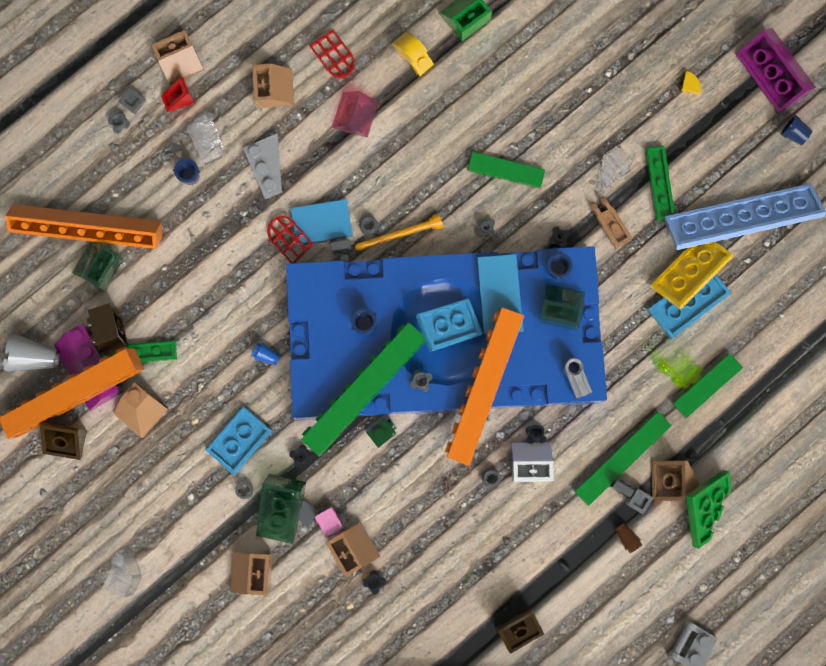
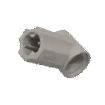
M575 358L566 361L563 365V372L568 378L575 398L577 399L592 393L583 370L582 362ZM571 362L575 363L578 367L576 373H571L568 369Z

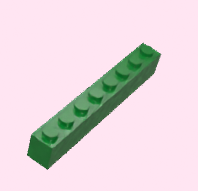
M410 323L406 326L404 324L401 325L396 331L398 335L393 340L389 339L383 345L384 350L380 354L376 353L369 360L371 364L366 369L363 367L356 374L357 379L353 383L349 382L342 391L344 393L340 398L336 396L330 402L328 411L326 413L322 411L315 419L317 421L313 427L308 426L302 433L304 437L301 440L319 457L426 342L423 334Z

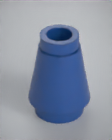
M258 342L251 354L255 358L254 360L275 366L281 356L264 343L260 344Z

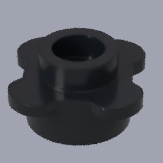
M554 227L549 243L561 248L566 247L567 238L570 236L569 230H561L559 227Z
M541 425L528 426L525 430L528 434L527 442L529 444L534 442L544 443L546 441L544 427Z
M300 445L298 449L292 450L289 454L295 461L297 468H301L304 463L312 461V455L308 454L305 445Z
M376 570L370 571L369 577L363 580V586L368 587L372 594H377L380 587L386 584V579L380 577Z

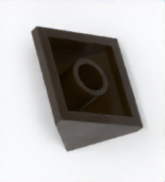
M40 423L43 454L81 460L87 430Z
M530 607L495 626L510 654L544 635Z

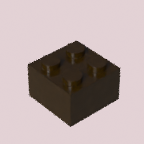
M111 303L88 310L89 317L87 318V323L93 332L91 340L93 345L98 347L100 353L111 357L116 354V350L122 347L130 349L122 317Z

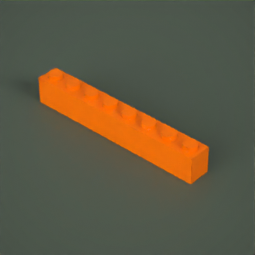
M13 204L5 215L7 232L151 249H157L163 237L162 221L17 204Z
M501 308L500 312L496 310L492 322H495L493 330L489 329L485 339L489 341L486 349L482 348L479 359L482 360L479 367H475L472 378H475L472 386H468L465 394L468 397L467 402L461 405L458 413L461 416L459 423L455 422L451 432L454 434L452 442L448 441L444 451L448 453L447 458L470 466L524 315L505 308Z
M122 347L115 351V355L101 358L99 360L100 363L94 366L93 364L83 368L84 372L68 376V380L64 383L58 382L51 386V390L37 393L35 395L36 398L33 400H25L20 403V407L6 410L4 412L5 415L0 417V423L7 439L19 438L39 427L40 423L49 422L143 371L144 368L136 350Z

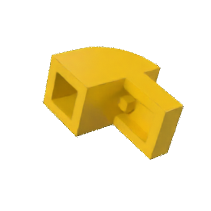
M405 32L392 43L400 57L410 63L417 75L421 76L434 65L426 53L427 49L414 35Z

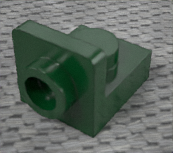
M383 418L381 422L367 432V435L380 448L396 435L394 430L397 427L390 419L386 421Z

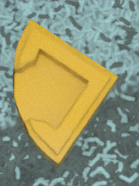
M686 71L681 91L699 95L701 93L700 81L693 73Z

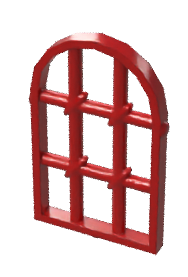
M331 30L309 46L326 68V71L333 77L345 78L354 71L355 59L352 52L349 51L334 30ZM333 33L339 40V43L333 44L328 36ZM325 38L332 46L329 50H325L320 43ZM317 44L324 52L320 56L313 48ZM342 44L348 55L342 56L337 47ZM333 50L336 51L341 60L334 62L328 53ZM324 56L328 57L333 65L328 68L321 58ZM350 56L353 60L352 67L346 61V59ZM343 62L350 71L347 74H343L337 65ZM335 68L341 75H336L330 70Z
M277 216L268 225L267 233L270 241L291 264H295L314 245L295 221L287 216ZM281 218L288 219L291 222L285 225ZM277 220L284 227L281 232H278L272 226ZM292 224L300 231L298 236H295L289 228ZM271 229L277 235L274 240L271 237ZM285 232H288L294 238L291 243H287L282 237ZM302 236L310 243L307 247L299 241ZM278 239H281L287 246L284 251L275 243ZM295 243H298L303 248L299 255L292 248ZM288 250H291L296 256L293 261L285 254Z

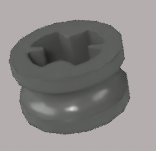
M240 482L235 488V493L241 499H248L253 494V487L248 482ZM242 485H247L246 488L249 487L250 489L246 496H242V493H239V489L243 487Z

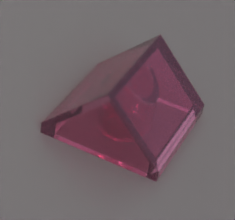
M360 91L343 92L332 128L368 138L378 102Z

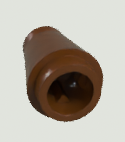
M625 523L615 529L625 551L628 550L630 554L643 545L641 539Z

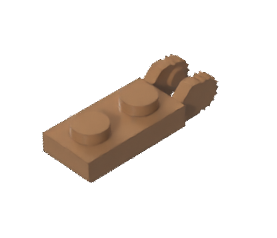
M602 196L599 198V201L606 211L601 213L594 202L590 203L589 206L612 245L617 249L633 238L615 209Z

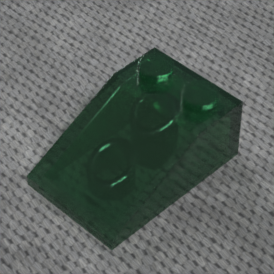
M268 474L262 483L256 536L294 544L305 495V481Z

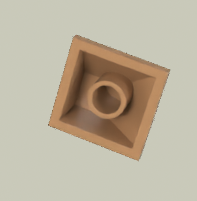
M134 382L121 397L113 414L143 439L168 409L141 385Z
M652 461L653 501H687L686 495L699 487V481L688 461Z

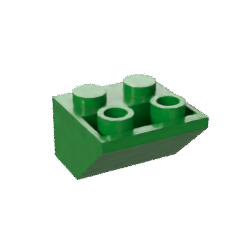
M455 0L439 12V14L459 39L463 41L491 20L492 10L483 0Z

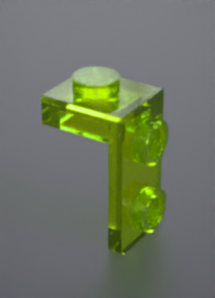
M662 358L655 362L658 365L657 369L664 375L668 374L673 378L672 382L679 388H686L691 383L695 384L701 378L700 372L703 369L698 364L693 366L682 377Z

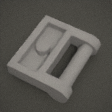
M686 620L684 623L685 627L674 648L667 655L685 666H704L718 638ZM691 631L696 632L684 656H680L679 654Z

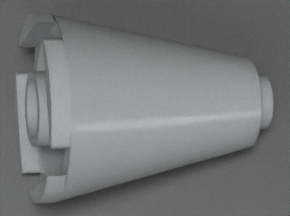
M11 333L5 350L4 371L54 368L55 365L59 364L60 354L57 353L55 348Z

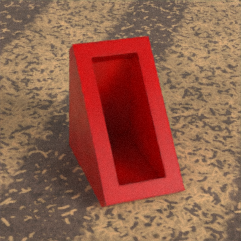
M180 77L161 95L167 112L194 103L190 89L183 77Z

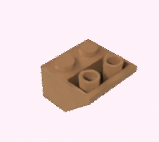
M186 30L151 44L170 85L174 84L180 77L185 79L204 70Z
M275 64L252 65L254 101L257 108L294 106L292 69Z
M361 522L325 543L345 578L380 557Z
M233 552L230 592L269 595L272 554Z

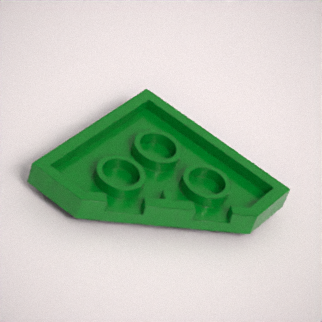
M722 470L686 495L692 547L699 549L712 539L714 534L711 531L715 520L719 522L724 509L722 502L725 495L729 496L732 489L730 471Z

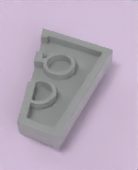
M277 133L243 147L265 199L282 193Z

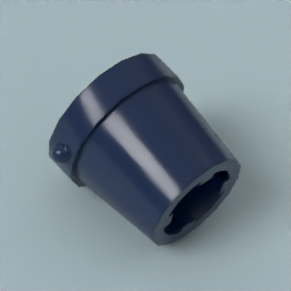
M794 115L785 125L780 135L799 145H803L811 136L813 130L800 117Z
M181 159L173 169L176 178L186 185H194L199 181V173L201 171L192 159Z
M560 252L553 254L548 259L547 271L552 278L559 280L570 274L572 261L568 255Z
M367 308L357 310L351 318L352 330L360 334L371 333L377 325L376 313Z

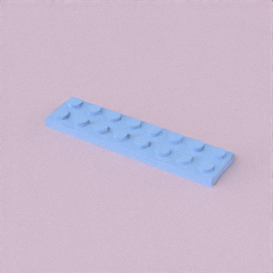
M806 184L665 216L664 221L676 250L825 217L826 211L812 184Z

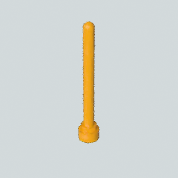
M440 214L432 215L429 221L357 243L355 249L360 251L428 228H436V230L444 228Z

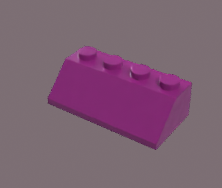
M773 28L763 30L736 53L739 60L778 113L801 100L816 88Z
M80 324L66 332L54 345L70 375L84 372L83 368L93 364L94 366L100 363L99 360L104 357L98 347L93 345L91 340L92 332L84 324ZM117 384L87 400L85 404L89 411H92L124 391L121 385Z

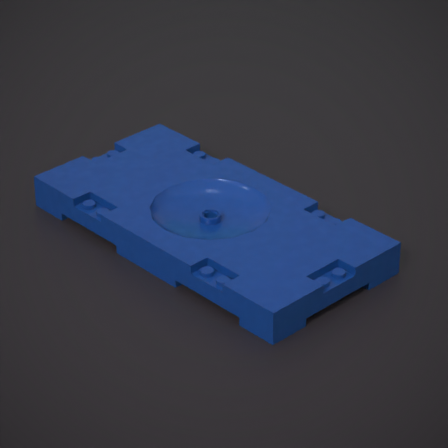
M595 246L538 249L537 251L514 253L486 252L383 258V260L330 261L286 264L293 419L296 421L314 420L322 411L326 413L330 408V402L336 396L340 398L344 393L342 391L349 382L353 383L357 379L356 374L363 367L366 369L371 364L369 360L376 353L380 354L384 350L383 345L389 339L393 340L398 335L396 331L401 325L404 324L406 326L410 323L423 334L416 318L418 313L469 298L483 334L432 352L429 351L425 342L358 416L459 411L461 405L467 402L468 397L465 394L468 386H472L475 378H472L474 369L481 364L482 360L479 359L482 348L486 349L489 342L485 340L487 335H484L477 257L516 254L521 310L522 315H524V331L518 332L491 409L604 403L607 401L599 319ZM563 252L571 258L572 270L567 277L556 280L549 275L547 262L553 254ZM367 308L376 313L377 325L371 333L360 334L352 330L351 318L357 310ZM574 358L582 362L584 373L592 390V393L577 399L574 396L567 376L563 372L564 363ZM571 362L568 369L571 373H576L578 367L575 363ZM420 370L422 373H430L432 375L427 392H422L418 388H411L410 383L413 381L414 371Z

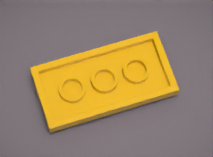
M716 242L689 247L651 284V288L681 310L732 259V253Z

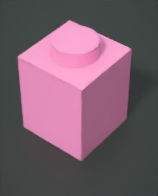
M333 507L315 517L326 538L331 536L333 539L342 533L341 529L345 528Z

